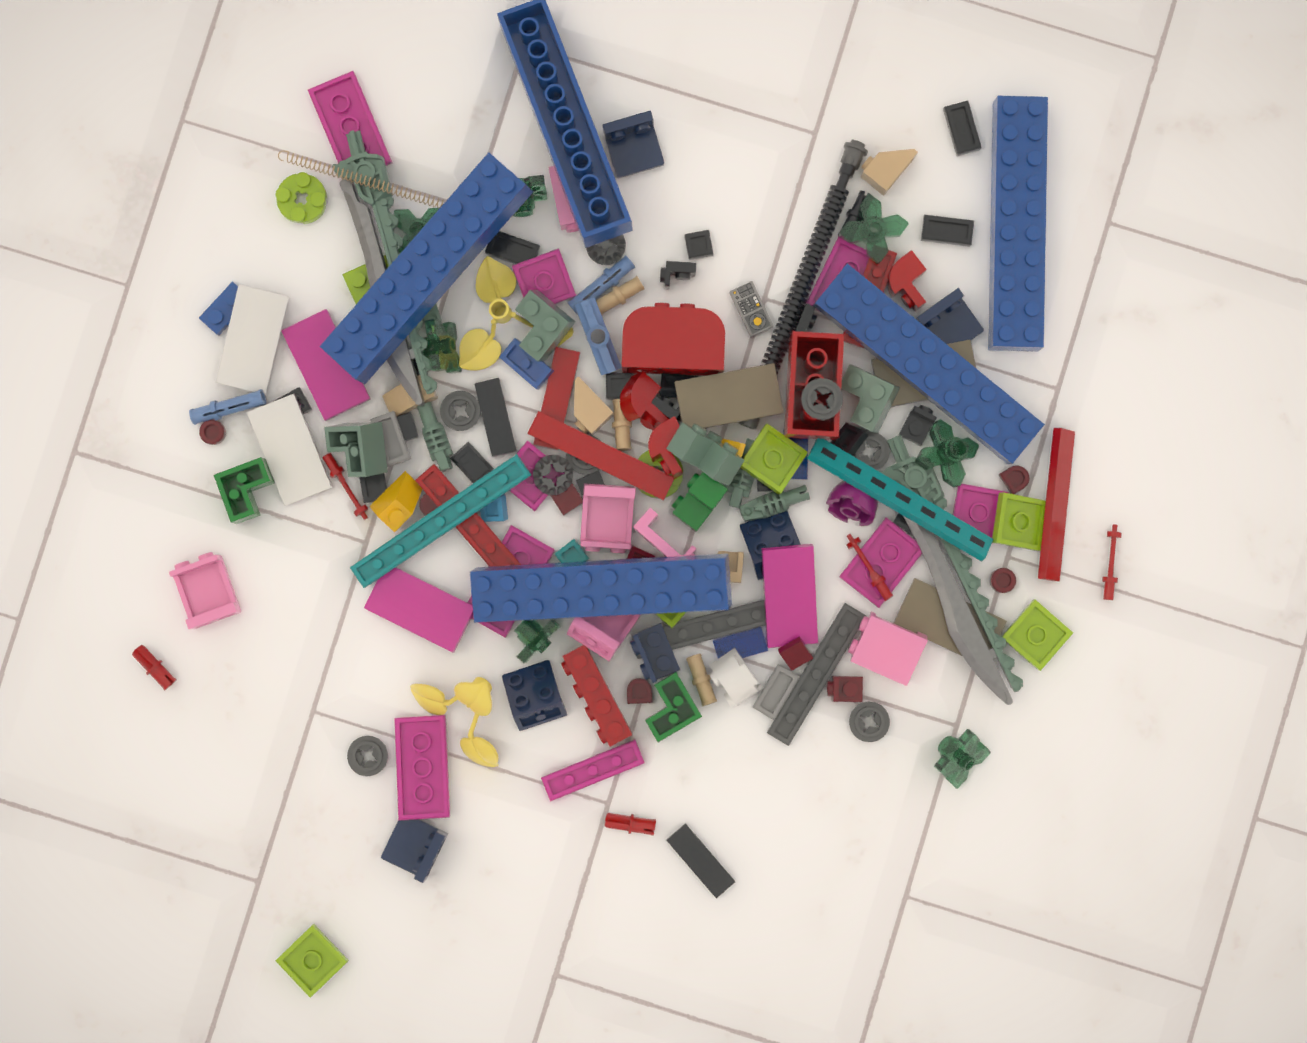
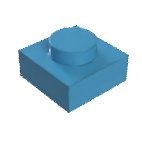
M503 494L480 510V515L484 522L508 520L506 494Z

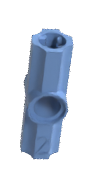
M595 297L574 304L600 374H608L622 368ZM595 329L604 331L605 337L600 343H595L591 340V333Z

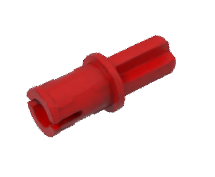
M144 645L138 646L133 651L132 656L147 671L146 675L150 674L164 691L177 680L161 664L163 661H158Z
M607 813L604 825L606 828L628 831V834L635 832L654 836L656 819L634 817V814L626 816Z

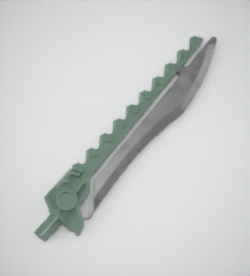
M353 130L346 134L351 157L340 161L338 164H333L332 168L335 165L334 172L337 173L339 167L338 177H340L344 168L343 179L346 176L347 170H349L347 180L346 178L341 180L339 185L344 193L359 237L371 288L387 268L371 211L360 203L359 198L373 208L389 266L399 256V249L403 247L404 239L394 232V229L398 226L399 219L389 211L394 204V198H392L393 195L390 192L391 185L384 157L365 152L361 131L355 132ZM353 171L352 181L355 179L356 173H358V174H357V177H356V183L359 181L361 174H362L361 184L364 182V178H365L366 175H367V177H366V180H365V185L368 184L369 178L371 177L370 187L372 186V184H373V182H374V178H376L375 183H374V188H373V187H372V188H369V185L365 187L364 184H363V185H360V183L356 184L355 181H354V184H355V187H354V185H352L351 180H349V178H350V176H351V172ZM383 181H385L384 187H383V190H384L385 192H383L382 190H380L381 187H382V185H383ZM388 182H389L388 192H390L389 194L387 193V190H386ZM422 320L409 334L412 348H409L407 338H405L387 359L396 378L414 402L421 407L424 406L425 401L414 366V359H416L426 393L432 394L437 390V382L428 376L427 373L430 369L432 370L433 362L423 355V351L427 349L428 341L418 334V331L422 328Z
M901 435L887 440L896 464L879 472L944 510L947 507V499L943 498L945 495L928 458L910 457ZM903 516L928 564L943 608L948 632L956 647L980 680L1006 705H1011L1013 703L1012 697L993 659L997 658L1010 688L1014 692H1018L1023 687V679L1011 673L1012 668L1015 667V660L1002 651L1006 647V639L994 632V629L998 627V619L985 611L989 607V599L977 592V589L981 587V579L968 571L972 567V559L960 552L961 549L940 538L992 647L991 649H988L934 534Z

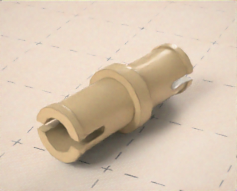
M635 276V278L619 287L617 285L612 288L613 291L599 298L596 302L603 315L606 311L620 303L622 305L627 303L625 300L645 290L638 276Z
M620 399L612 400L614 411L612 428L615 429V449L620 451L632 450L630 440L632 422L627 421L620 408Z
M700 653L686 658L693 677L692 684L693 686L696 685L703 707L717 702L710 683L711 677L707 674Z

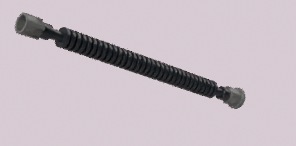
M851 140V142H845L844 144L845 150L840 161L842 163L839 170L840 177L837 184L831 185L829 188L831 191H828V197L825 199L826 203L822 206L824 209H821V215L818 216L819 221H816L815 225L817 227L813 229L815 233L811 234L812 239H809L808 242L810 245L806 247L808 251L804 252L805 257H802L801 260L803 263L799 265L801 269L797 270L799 275H795L794 279L796 281L792 282L794 287H791L789 290L792 293H788L787 297L789 299L785 300L787 305H783L782 309L785 311H781L780 315L782 317L778 318L780 323H776L775 327L778 329H774L773 333L775 335L771 336L773 341L768 343L771 347L766 348L768 353H765L763 356L766 359L761 361L764 365L774 363L775 369L780 370L781 368L779 365L783 363L781 358H784L786 355L784 352L788 350L786 346H789L790 336L795 331L793 328L797 327L796 322H799L800 319L798 316H801V310L805 307L803 304L807 302L805 298L809 296L808 292L812 289L810 286H813V280L816 279L815 274H818L819 271L817 268H820V262L823 261L822 256H825L826 253L824 250H827V244L830 243L829 238H832L833 233L831 232H834V226L838 223L836 220L840 218L838 214L842 213L841 208L845 205L843 202H846V196L849 195V191L846 190L850 178H853L855 170L859 169L863 157L867 156L868 150L864 148L865 144L860 141ZM760 418L737 423L756 430Z

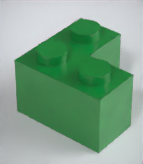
M260 457L214 474L231 523L239 524L260 516L252 492L275 483L265 458Z
M704 472L700 475L698 473L693 475L687 483L688 493L685 497L679 495L671 506L675 509L672 515L695 532L699 530L728 490L720 482L713 480Z
M677 672L654 684L667 707L646 718L645 721L657 742H660L701 718L702 715Z

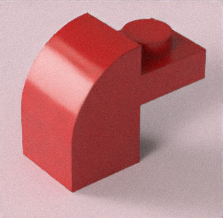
M912 250L901 257L892 267L887 288L892 298L901 293L903 295L901 300L908 309L913 308L916 312L924 306L926 301L912 283L921 277L927 269Z
M644 371L631 376L622 389L620 408L627 421L631 422L639 418L644 427L653 431L658 425L669 418L651 403L662 387Z
M675 416L658 425L651 433L648 442V450L652 462L662 458L663 460L659 462L666 475L671 473L674 479L683 475L682 469L674 455L666 449L680 427Z

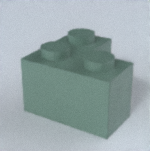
M529 290L515 309L533 325V328L519 346L538 362L547 360L576 322L539 290Z
M849 364L842 379L841 389L861 398L850 421L871 432L879 433L900 387Z
M382 422L344 423L324 427L327 452H345L348 477H368L388 472Z
M682 422L666 448L680 460L698 467L713 480L727 486L730 485L745 461L737 455V448L727 442L723 444L721 436L713 431H709L707 434V430L695 423L693 426H689Z

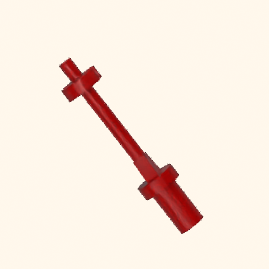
M331 453L323 456V460L331 471L329 473L331 478L337 477L357 508L353 512L355 516L361 515L363 520L368 519L365 513L368 507L366 504L360 505L342 475L345 471L343 466L338 465Z
M1116 524L1112 525V531H1107V537H1111L1108 577L1102 578V582H1105L1103 600L1114 599L1115 583H1118V578L1113 577L1116 538H1121L1122 533L1117 532L1118 525Z
M848 534L846 537L850 542L846 546L849 550L855 549L870 572L871 585L873 588L876 587L885 601L891 599L894 595L884 582L886 578L884 575L880 576L874 571L858 546L862 541L859 537L854 539L851 534Z

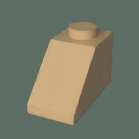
M915 149L879 152L875 158L870 156L861 167L864 170L861 178L884 196L915 159L918 151Z
M419 375L418 380L425 403L439 399L435 391L432 394L426 393ZM401 384L382 396L389 412L395 411L397 417L416 409L418 406Z
M578 376L575 379L574 417L577 420L574 424L581 432L585 434L589 432L591 435H594L614 416V413Z

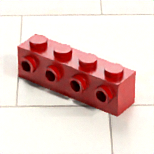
M582 645L563 655L564 661L561 662V665L567 676L572 674L576 682L572 686L578 698L584 697L588 704L584 709L591 722L596 720L600 729L596 730L601 742L603 744L608 743L611 747L632 736L633 733L589 649Z

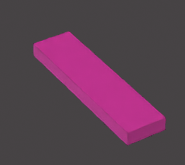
M634 739L543 776L541 780L549 800L553 801L642 765L645 762Z

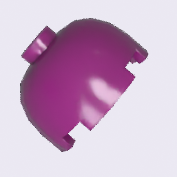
M841 481L832 489L826 501V504L829 505V513L845 523H848V518L860 521L859 526L872 524L878 508V501L845 481Z

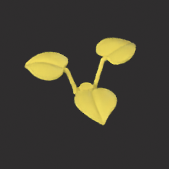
M489 256L485 257L479 267L475 287L479 298L485 303H490L489 313L493 317L491 320V334L488 335L483 329L470 330L463 336L459 347V367L470 371L486 369L495 364L499 359L502 347L499 342L493 340L497 323L504 324L509 322L511 318H515L523 324L533 327L528 320L512 312L507 302L502 300V298L511 296L515 291L517 280L514 272L508 266ZM572 327L557 347L573 336L574 331Z
M476 677L473 682L458 683L454 688L456 696L449 700H445L443 692L433 686L411 684L410 688L414 698L424 710L431 714L444 715L447 712L446 706L451 705L457 700L465 704L467 708H470L475 715L468 732V738L460 740L461 749L469 759L477 764L486 767H498L499 757L494 746L483 738L474 737L473 734L479 715L487 716L492 710L490 694L492 686L486 679Z

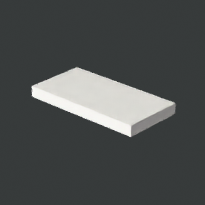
M241 284L238 285L215 383L252 392L262 389L264 394H266L288 296Z
M295 394L246 412L284 506L333 488Z

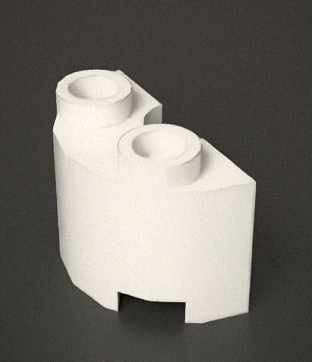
M735 648L710 664L713 672L709 675L717 687L720 685L724 687L727 692L724 694V697L731 707L740 705L763 689Z

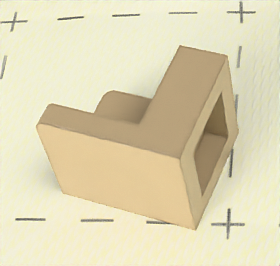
M718 551V554H729L731 582L741 583L744 552Z

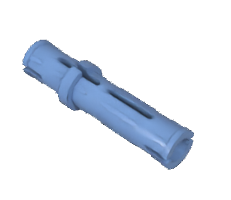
M625 255L610 269H604V273L567 303L577 314L574 304L583 301V298L600 286V288L586 298L595 297L597 299L611 286L618 285V281L634 269L635 265ZM620 269V271L616 275H614L605 284H603L605 280H607L610 276H612L616 271Z
M261 389L220 402L215 400L211 401L210 405L190 409L189 416L194 425L211 419L217 421L221 420L222 416L266 405V397Z

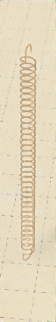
M285 150L280 151V152L278 153V158H279V154H280L281 152H287V153H288V154H287V162H288L289 151H285ZM293 153L290 162H292L293 165H294L295 163H296V165H297V160H298L299 155H297L296 161H295V163H293V161H292V160H293V157H294V153ZM302 156L299 165H301V167L305 166L306 169L310 167V170H315L317 160H315L314 167L311 169L312 159L310 160L309 166L306 167V163L308 160L307 157L305 160V164L302 166ZM321 161L319 163L318 169L315 170V172L318 170L320 172ZM324 163L323 170L321 171V172H323V173H324V168H325V166H326V163ZM329 164L327 172H328V175L330 176V175H333V171H334V169H335V165L333 166V170H332L331 174H329V169H330V164ZM338 167L337 173H336L337 178H340V177H341L342 180H344L343 177H342L343 172H344V168L342 169V173H341L340 177H338V172H339V167ZM347 170L346 176L344 177V179L346 178V180H347V174H348V171H349V170ZM353 171L351 172L349 180H351L352 183L354 181L356 183V177L358 173H356L355 179L352 181ZM361 174V175H360V179H359V181H358L356 184L360 183V185H363V184H364L365 187L369 185V188H372V187L374 188V183H375L376 178H374V182H373L372 186L370 187L371 177L369 178L368 184L365 185V180H366V177H367V175H366L365 178H364V182L361 184V177H362V174ZM383 181V185H382V187H381V189H380V190H382L383 192H385V191L383 190L385 181ZM388 182L387 188H386L387 193L389 194V193L391 192L392 195H394V194H393V186H394V183L392 184V188H391L390 192H388V186H389V182ZM397 185V188H396V191H395L396 196L401 195V198H403L404 196H405V198H406V193H407V189H408V188H406L405 194H404L403 197H402V189H403V186L401 187V191H400L399 195H397V189H398V186H399V185ZM411 189L410 194H409V196H408V198L410 197V200H411V201H412L413 199H414L415 202H417V201L419 200V203H422V202H423L424 205H426L427 203H428V205H429L430 195H429V197H428L427 202L425 203V202H424L425 196H426V193H425V194H424V197H423V200L420 202L421 192H420L419 197H418L417 200H415V196H416V192H417V191H415L414 197L411 199V192H412V189ZM435 196L433 197V200H432L431 204L429 205V206L433 205V208L436 207V205L434 206Z

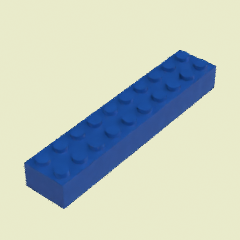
M532 0L497 13L502 33L585 248L633 231L632 220L546 0Z
M997 95L993 102L988 350L1038 352L1044 348L1048 97Z
M488 152L320 345V348L355 380L366 384L533 191Z
M848 263L813 305L1006 464H1013L1045 425Z
M729 554L477 567L470 571L474 623L729 610L732 606Z

